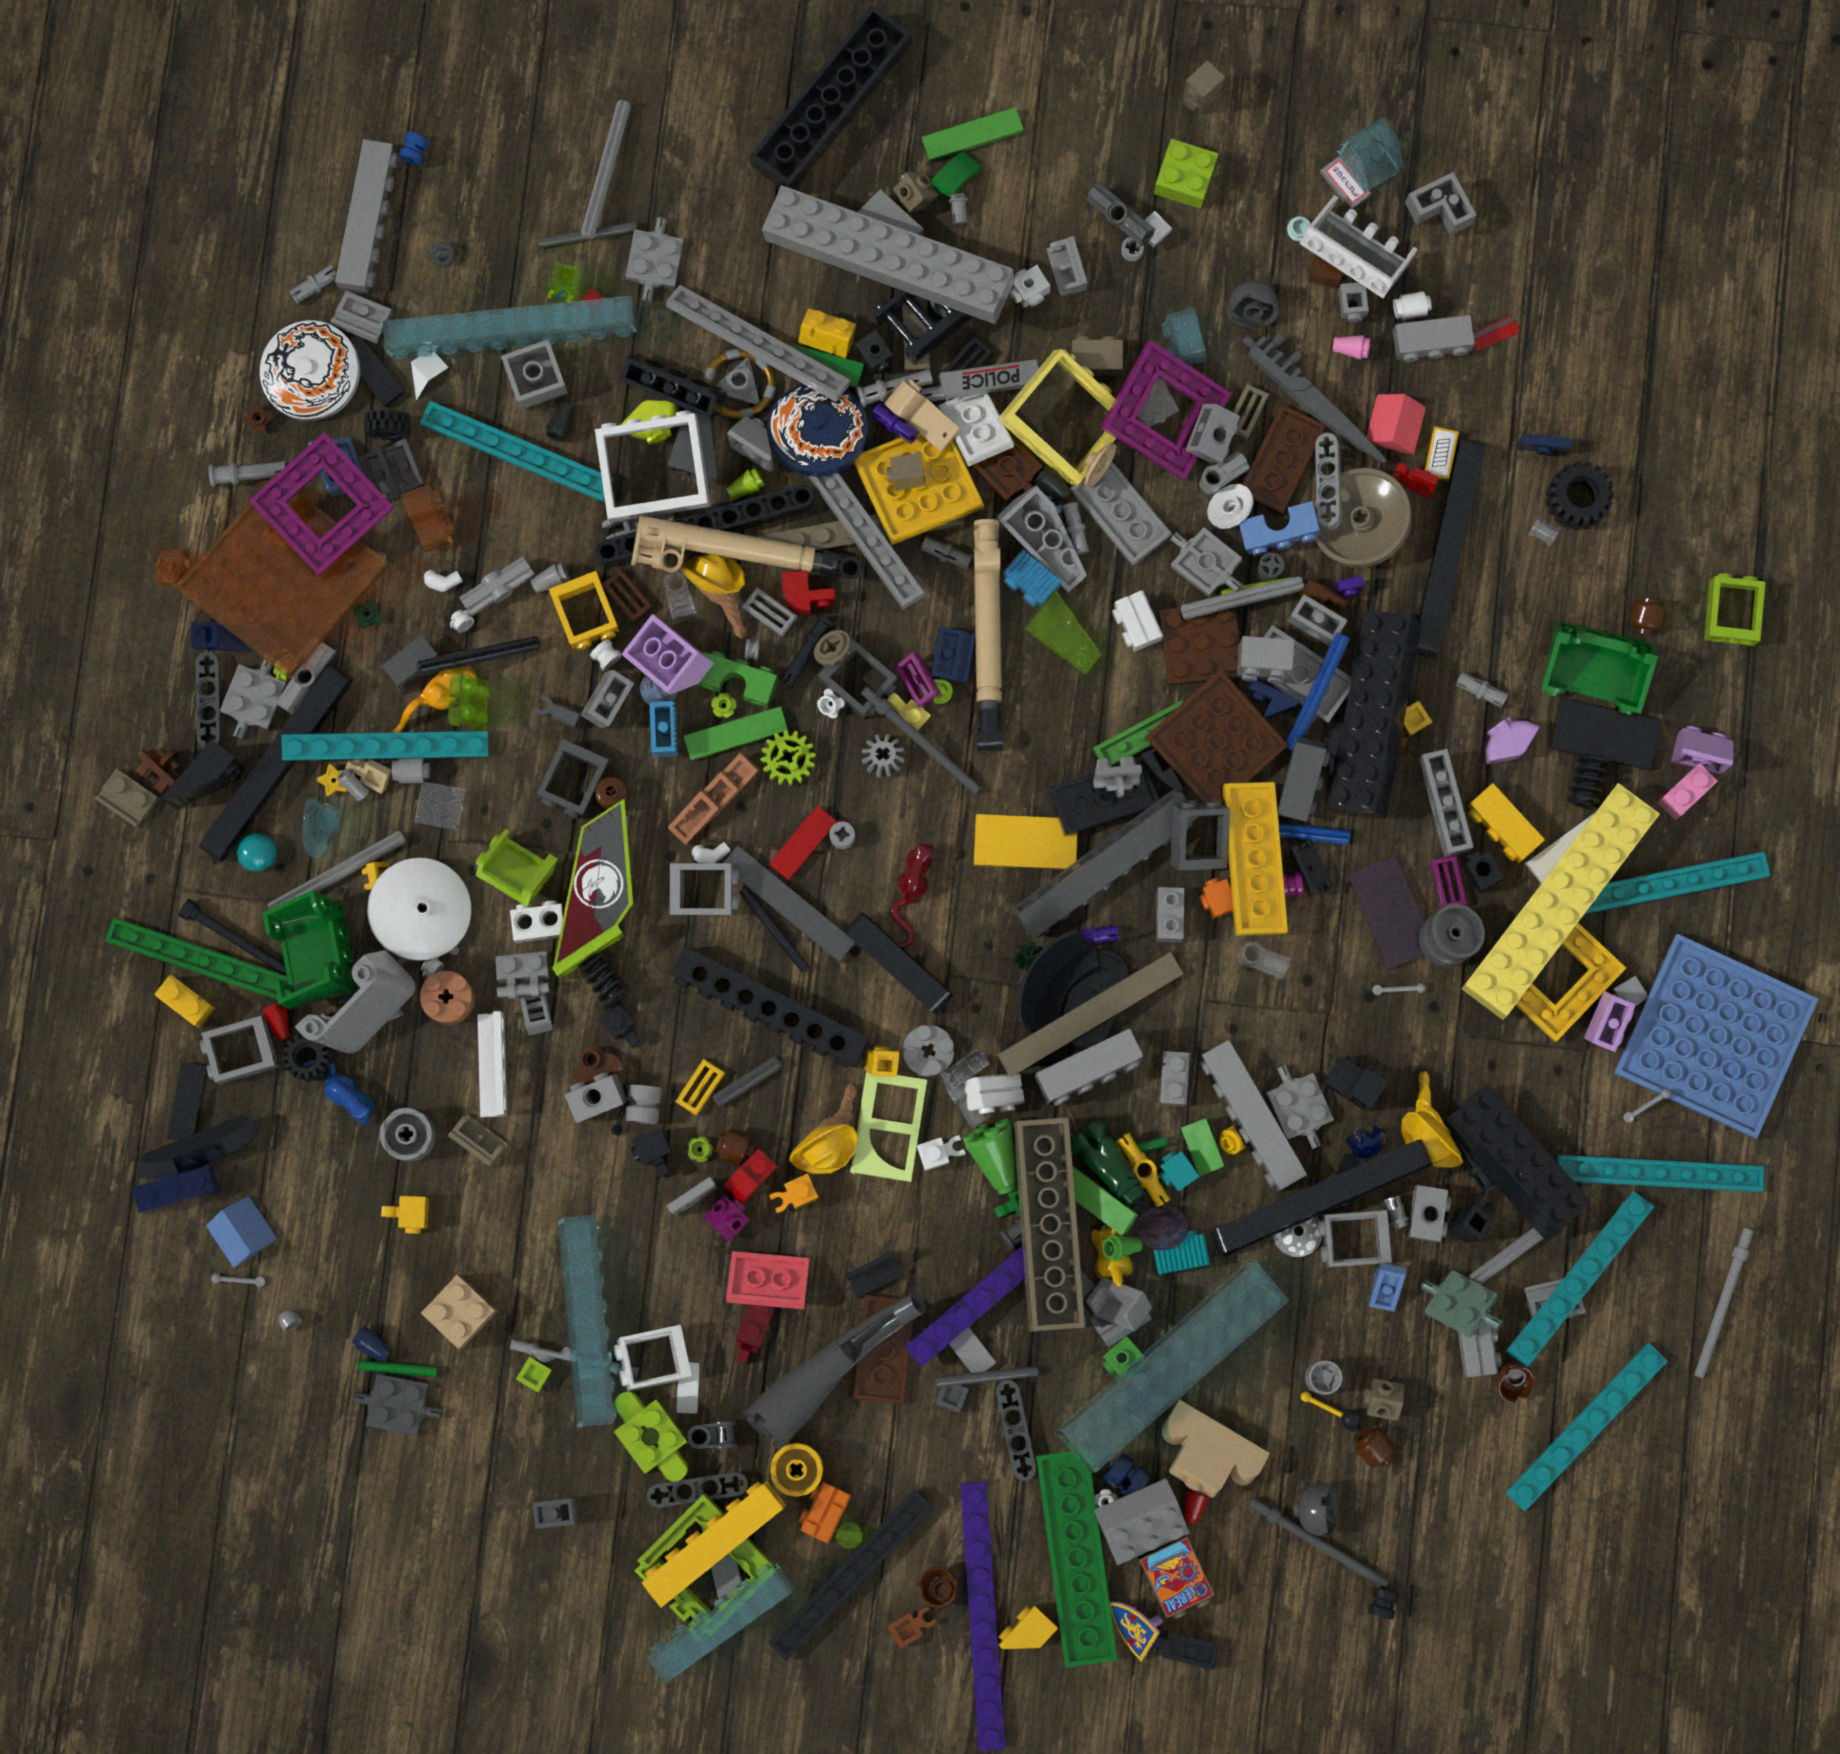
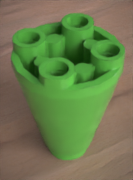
M1009 1118L1000 1120L995 1123V1126L991 1127L987 1123L973 1128L974 1132L962 1137L966 1149L993 1188L997 1189L998 1194L1009 1193L1018 1188L1016 1183L1017 1168L1014 1130Z

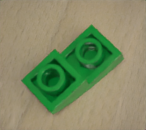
M962 151L933 177L931 183L942 194L950 198L963 188L966 181L978 174L982 166Z

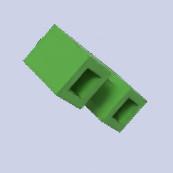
M711 651V654L704 652V655L713 661L714 664L703 679L696 684L697 686L720 693L726 680L737 677L746 683L743 694L744 701L769 708L778 681L777 675L773 674V670L762 666L759 669L750 667L749 662L741 659H735V662L725 659L726 655L720 652Z

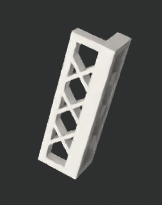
M493 1011V1014H478L480 1117H507L504 1013Z

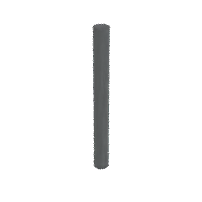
M636 221L597 228L593 239L634 232V229L638 230ZM581 231L538 238L539 248L591 239L582 237Z
M1037 1366L939 1376L935 1377L934 1381L935 1387L1036 1377L1039 1373Z

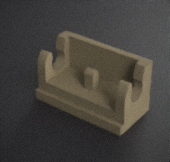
M468 1114L459 1120L448 1135L490 1167L495 1165L509 1146L508 1143Z

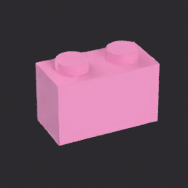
M1699 763L1671 788L1658 803L1676 820L1718 781Z

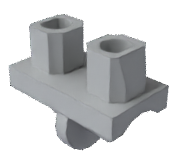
M1133 756L1121 758L1119 762L1120 767H1111V762L1108 758L1098 759L1093 779L1094 789L1106 788L1107 791H1115L1117 798L1123 797L1124 790L1132 789V785L1140 784L1141 765H1136Z

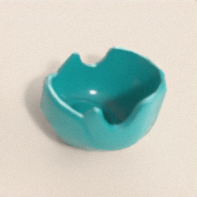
M254 833L243 838L238 845L236 854L238 863L245 870L262 872L274 863L277 850L275 843L269 836Z

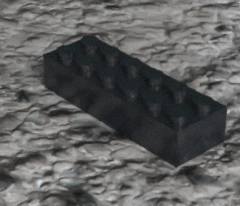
M1487 1083L1473 1093L1443 1121L1444 1125L1450 1130L1451 1135L1545 1241L1560 1232L1591 1202Z

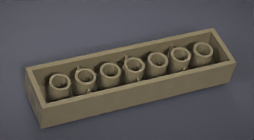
M1069 1118L1016 1121L1013 1123L1029 1332L1085 1328Z

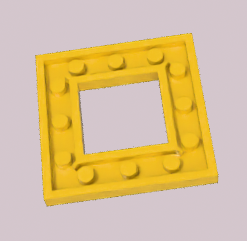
M1579 923L1575 925L1561 945L1581 962L1588 971L1555 1005L1533 984L1529 986L1516 1003V1006L1554 1042L1559 1040L1626 969L1621 962Z

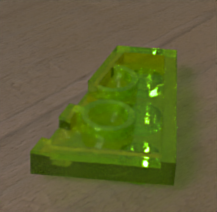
M1055 590L1026 627L1025 631L1086 676L1101 657V653L1078 623L1070 608L1064 603L1058 591Z

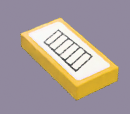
M1434 426L1425 470L1438 476V480L1448 482L1459 432Z

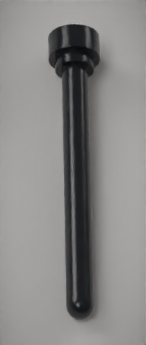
M189 898L180 909L178 916L186 921H198L282 974H286L284 962L201 912L202 909L198 907L199 904Z

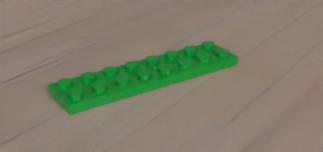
M1088 1449L1036 1456L1065 1668L1117 1661L1099 1524L1094 1512L1096 1503Z

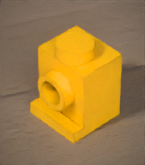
M875 1046V1050H867L865 1070L871 1076L897 1077L899 1051H892L889 1047Z

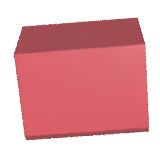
M1377 394L1366 438L1375 446L1414 455L1426 407L1406 394Z

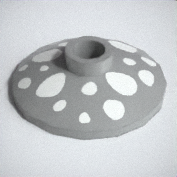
M1317 1216L1296 1225L1303 1229L1301 1236L1294 1234L1296 1226L1273 1235L1275 1245L1283 1253L1291 1257H1303L1313 1253L1319 1247L1323 1236L1319 1235L1318 1223L1321 1221L1320 1218Z

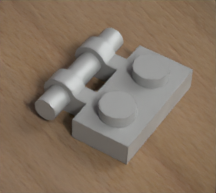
M547 951L496 956L498 984L507 983L506 987H497L498 998L508 997V999H516L520 995L531 994V997L540 996V993H549V982L539 983L540 979H549ZM530 981V984L516 985V982Z

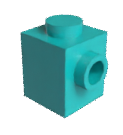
M1172 1151L1161 1159L1164 1164L1159 1167L1162 1171L1159 1173V1176L1167 1187L1171 1184L1176 1192L1199 1177L1182 1151L1178 1154Z

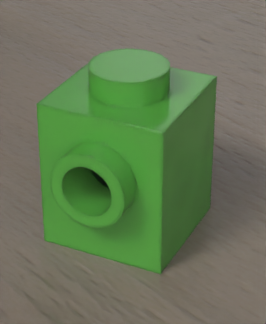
M1125 1336L1102 1356L1105 1359L1102 1365L1112 1376L1115 1373L1121 1376L1144 1355Z

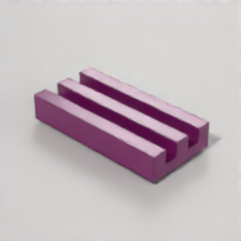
M912 652L895 666L919 708L926 707V703L932 702L935 696L942 694L918 652ZM906 665H907V667L909 668L910 672L912 673V675H913L912 677H913L914 681L916 682V684H918V686L920 687L921 691L923 692L924 697H922V695L920 694L919 690L917 689L915 683L913 682L911 676L909 675L908 671L906 670V668H905Z
M1453 855L1431 860V868L1441 908L1456 903L1467 906L1468 903L1457 856ZM1447 862H1451L1453 873L1460 898V901L1457 902L1455 900V895L1451 883ZM1438 864L1442 866L1450 903L1446 902Z

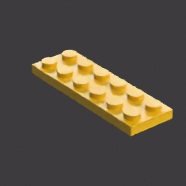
M1275 782L1224 784V805L1230 808L1228 855L1235 936L1286 934L1288 926Z

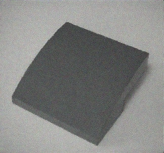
M404 438L386 448L379 447L358 457L365 476L387 500L397 498L427 485L410 439Z

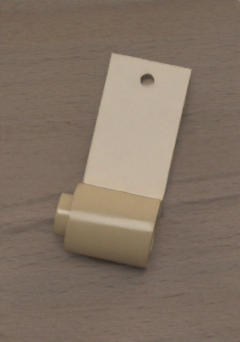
M912 379L908 382L902 380L884 404L896 415L919 430L921 435L939 451L943 452L961 428L920 392L922 388Z

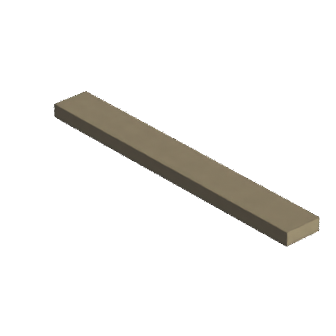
M1169 952L1000 1052L997 1056L1009 1077H1012L1183 975V972L1172 953Z

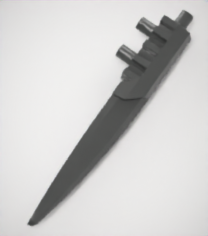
M1277 333L1270 342L1267 341L1265 336L1257 342L1249 334L1243 339L1242 342L1251 349L1247 357L1305 410L1364 453L1381 463L1387 462L1376 447L1333 403L1315 388L1308 379L1301 377L1303 374L1302 370L1295 366L1303 358L1301 353L1295 350L1287 359L1281 351L1277 350L1285 340L1280 334Z

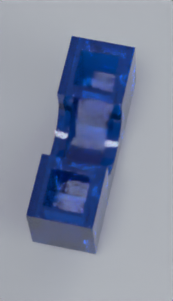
M208 1165L132 1188L138 1212L143 1214L170 1207L171 1204L180 1201L198 1199L220 1192L214 1167Z

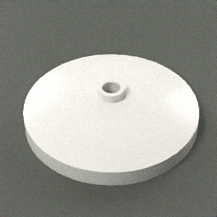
M411 858L394 864L379 876L371 889L367 912L370 927L383 947L401 958L423 961L446 954L461 941L470 923L471 901L464 882L450 867L433 859ZM420 903H422V906L426 907V911L423 913L419 912L417 909V906Z

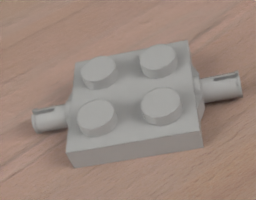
M661 217L656 218L655 231L646 232L634 229L625 280L638 282L644 286L642 300L646 301L647 293L649 292L648 302H652L654 288L666 287L675 289L683 246L682 238L672 237L664 233L667 219H662L660 227Z
M1203 527L1189 541L1178 532L1171 537V541L1181 548L1179 556L1171 563V568L1210 598L1224 584L1228 585L1235 592L1242 588L1243 584L1232 576L1234 570L1242 562V557Z
M264 656L260 670L250 669L238 664L221 706V713L231 716L238 721L232 735L236 738L243 740L247 726H258L269 730L278 708L276 703L287 686L286 682L277 680L269 674L275 660L268 656Z
M1287 1064L1277 1068L1283 1083L1278 1088L1265 1094L1280 1129L1287 1140L1296 1136L1306 1135L1311 1149L1321 1146L1322 1144L1316 1131L1322 1125L1334 1119L1314 1073L1302 1078L1292 1079Z

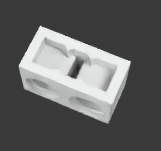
M545 901L539 907H532L531 904L527 907L521 904L516 906V910H510L513 941L518 944L559 938L564 916L562 904H557V901ZM550 913L556 914L558 916L556 924L552 926L545 925V917ZM523 917L532 918V925L528 929H521L519 926V922Z

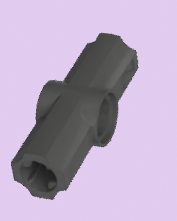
M1098 183L1089 191L1086 200L1140 246L1149 242L1154 236L1156 229L1102 183ZM1124 209L1123 218L1118 220V212Z

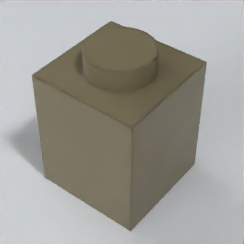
M920 453L890 458L891 467H887L886 472L888 483L893 482L895 491L925 486Z

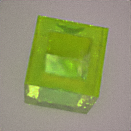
M556 261L550 276L547 298L571 304L578 288L581 268Z

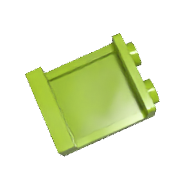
M505 828L501 835L496 834L489 844L490 849L487 852L482 851L477 858L476 864L478 868L476 876L528 907L554 873L558 858L549 854L543 860L510 840V830Z

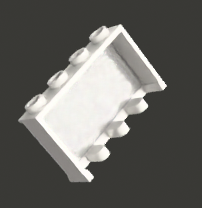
M1334 195L1308 227L1300 244L1384 298L1403 271L1408 267L1418 249L1413 247L1407 258H1402L1394 252L1399 243L1396 237H1390L1385 246L1373 239L1378 230V226L1375 223H1370L1363 232L1352 225L1357 216L1355 210H1348L1344 218L1332 212L1331 210L1339 198Z

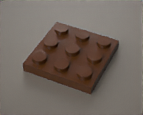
M1235 607L1190 619L1182 617L1181 608L1159 610L1168 686L1206 682L1220 669L1229 679L1242 678L1241 676H1236L1240 641Z

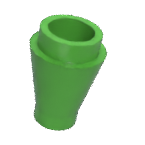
M1110 1235L1103 1242V1253L1106 1258L1118 1261L1133 1253L1140 1252L1143 1247L1142 1240L1139 1237Z

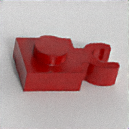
M1398 463L1392 476L1399 483L1408 484L1406 489L1430 498L1439 479L1438 476L1431 474L1429 471L1421 470L1417 467L1414 471L1410 470L1403 463Z

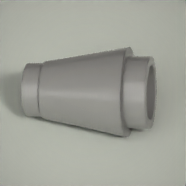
M554 563L531 579V583L535 592L539 593L570 581V576L563 563L558 565Z

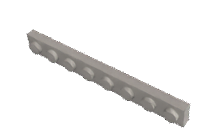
M679 285L667 299L666 307L835 402L849 387L850 380L682 285Z
M838 473L820 477L808 476L901 608L904 610L922 599L924 591Z

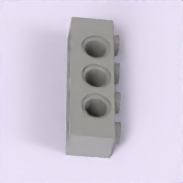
M1444 749L1423 754L1418 761L1444 857L1469 852L1473 848V843L1448 750Z

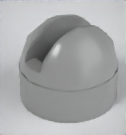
M285 1310L279 1316V1325L285 1333L294 1330L302 1322V1319L293 1310Z

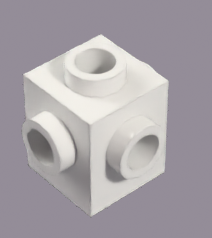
M1037 265L1028 271L1023 269L1014 275L1015 281L1010 294L1016 303L1020 302L1024 308L1029 305L1031 307L1038 305L1044 300V296L1050 293V284Z

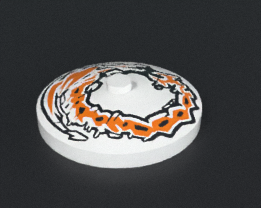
M300 321L283 328L266 346L260 363L261 385L269 401L285 415L302 421H318L338 413L352 399L360 379V361L352 342L339 329L321 321Z

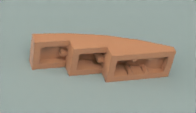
M743 752L739 753L724 771L720 772L704 790L696 795L667 828L687 845L735 798L760 769Z

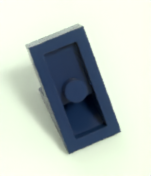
M1252 680L1247 693L1251 694L1253 700L1259 703H1265V701L1270 703L1264 715L1265 720L1294 710L1299 702V699L1259 681Z

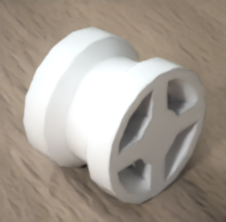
M606 639L591 652L590 656L593 660H598L600 668L606 671L622 657V653L619 650H615L612 647V642Z

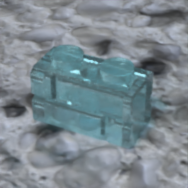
M1195 308L1167 314L1164 320L1165 323H1162L1161 327L1164 338L1169 337L1171 346L1167 347L1168 352L1188 365L1205 362L1207 353Z

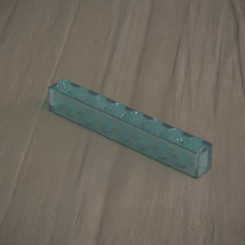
M595 1215L563 1217L558 1220L577 1429L609 1426L614 1424V1419L617 1417L616 1404L612 1403L614 1380L613 1377H610L609 1367L612 1365L611 1352L607 1351L609 1327L605 1325L604 1315L607 1313V1303L605 1299H602L604 1275L600 1273L599 1263L602 1261L601 1248L597 1247V1237H599L600 1232L599 1224L595 1222Z

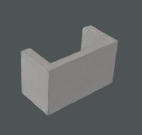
M1104 1277L1087 1299V1303L1094 1316L1133 1331L1137 1330L1152 1308L1144 1292L1123 1284L1121 1287H1118L1112 1280Z

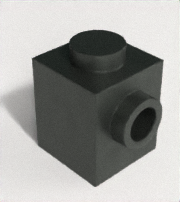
M877 330L855 343L856 352L871 374L877 371L879 373L884 372L891 366L893 354Z

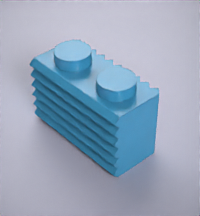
M1023 549L1003 571L1004 583L1013 591L1019 589L1025 594L1023 599L1032 607H1035L1037 604L1042 608L1061 586L1060 579Z
M673 701L650 702L651 753L653 757H676L679 754L677 751V707Z

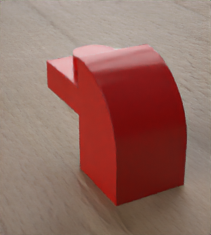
M807 571L782 573L785 600L795 612L811 616L810 606L815 605L817 609L831 607L830 604H835L834 588L809 590Z
M758 1149L737 1169L723 1187L744 1205L778 1166Z

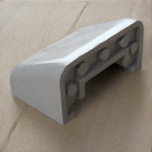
M386 950L365 954L352 969V977L360 987L353 997L333 1017L329 1016L326 1012L320 1016L316 1014L307 1015L295 1028L306 1039L347 1054L357 1052L414 994L416 987L414 980Z

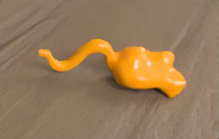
M471 665L439 672L425 687L423 693L407 706L399 725L392 732H402L407 726L410 716L420 705H428L439 710H444L454 705L462 690L474 685L476 681V674Z

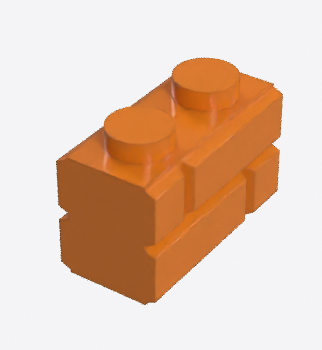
M823 1481L821 1486L818 1485L813 1490L809 1498L814 1500L810 1510L805 1508L798 1523L802 1524L800 1530L829 1544L850 1500L851 1494Z

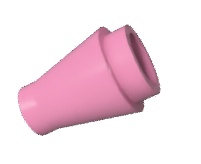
M1365 335L1335 337L1333 352H1339L1359 360L1368 358L1371 339L1365 338Z

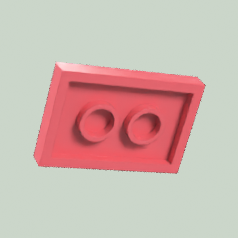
M732 1251L726 1303L804 1309L809 1258Z

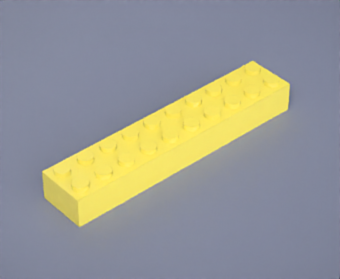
M1618 783L1462 987V990L1502 1020L1507 1017L1660 813Z

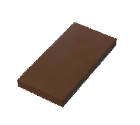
M1281 404L1242 483L1253 494L1255 503L1278 514H1284L1315 451L1316 440L1324 433L1326 425Z
M865 1295L862 1322L900 1299ZM914 1320L892 1333L857 1362L853 1399L905 1404L910 1354L904 1347L912 1341Z

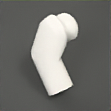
M429 570L424 574L425 584L429 588L440 592H445L463 582L457 571L446 577L437 574L434 570Z
M725 842L721 843L714 850L703 848L702 845H696L692 849L694 860L698 863H718L731 853Z

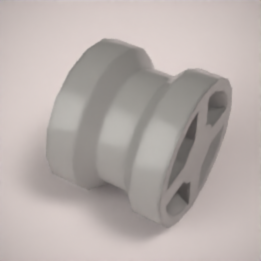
M844 821L837 822L831 827L829 833L832 845L838 849H847L853 845L855 831L849 823Z

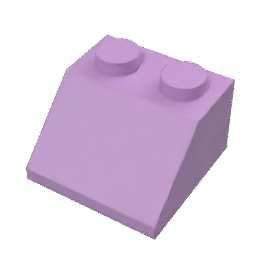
M1687 726V728L1680 730L1677 735L1671 762L1691 767L1701 763L1707 771L1722 774L1732 766L1733 741L1726 739V735L1720 733H1712L1711 735L1701 733L1702 729L1693 726Z

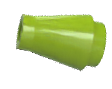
M756 468L748 469L728 486L726 490L732 500L735 501L738 498L761 491L760 488L765 486V483Z

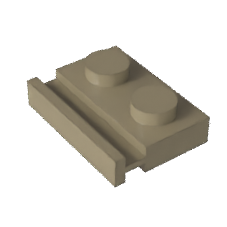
M117 768L101 788L102 790L98 796L96 795L95 797L96 800L136 828L140 826L141 821L146 818L159 800L157 796Z

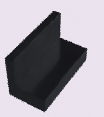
M893 1251L846 1274L857 1298L904 1275Z

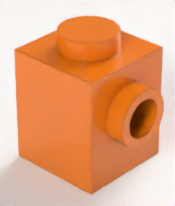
M1218 877L1205 883L1206 887L1201 891L1202 895L1199 896L1204 910L1209 909L1212 919L1233 912L1232 891L1228 880L1220 881Z

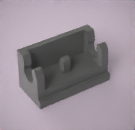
M420 635L384 663L382 668L405 694L429 675L419 674L417 669L418 661L439 656L424 637Z

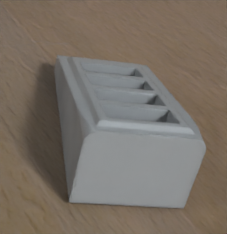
M521 981L516 984L526 985L530 984V981ZM540 993V996L531 997V994L520 995L519 998L528 1035L552 1031L553 1025L546 994ZM541 998V1001L534 1002L530 1004L526 1003L527 1001ZM543 1009L542 1012L529 1015L530 1011Z

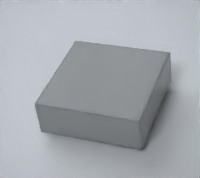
M1636 976L1612 989L1616 996L1636 1005L1648 998L1646 991Z

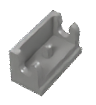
M1074 236L1051 243L1050 248H1047L1046 251L1059 296L1062 297L1085 291L1087 289V280Z

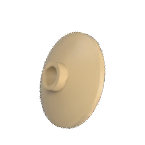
M1114 443L1108 444L1097 454L1092 452L1085 462V465L1088 466L1085 477L1086 487L1091 488L1108 469L1117 448Z

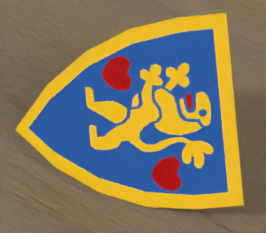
M1109 1602L1112 1618L1119 1634L1132 1653L1142 1662L1160 1634L1157 1627L1163 1623L1162 1618L1159 1615H1155L1148 1620L1135 1607L1120 1602Z

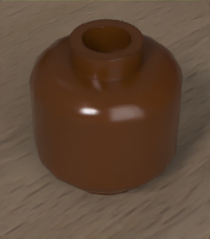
M1641 597V600L1634 602L1630 623L1632 626L1638 627V633L1652 635L1653 630H1660L1662 628L1666 608L1663 604H1660L1661 600Z
M606 777L597 784L595 797L598 804L603 809L608 810L623 799H625L626 805L629 800V791L621 779Z
M728 1129L725 1133L721 1132L715 1152L719 1153L718 1156L721 1161L741 1166L744 1164L745 1159H749L752 1156L755 1145L750 1144L751 1136L749 1134Z
M1369 1427L1357 1436L1355 1450L1367 1465L1371 1467L1385 1466L1393 1458L1394 1444L1381 1429Z

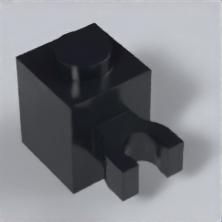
M661 1128L632 1140L634 1147L630 1149L636 1162L641 1161L644 1166L653 1162L660 1178L670 1174L663 1157L673 1153Z
M1476 1193L1473 1196L1471 1205L1459 1207L1447 1227L1464 1243L1482 1241L1494 1220L1486 1213L1491 1211L1495 1204L1486 1202L1484 1207H1482L1481 1199L1484 1197L1482 1193Z

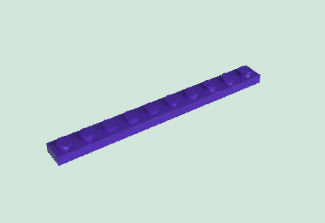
M986 1481L960 1483L979 1751L1005 1749Z

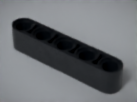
M860 912L844 930L852 940L936 1015L954 996L948 988L863 912Z

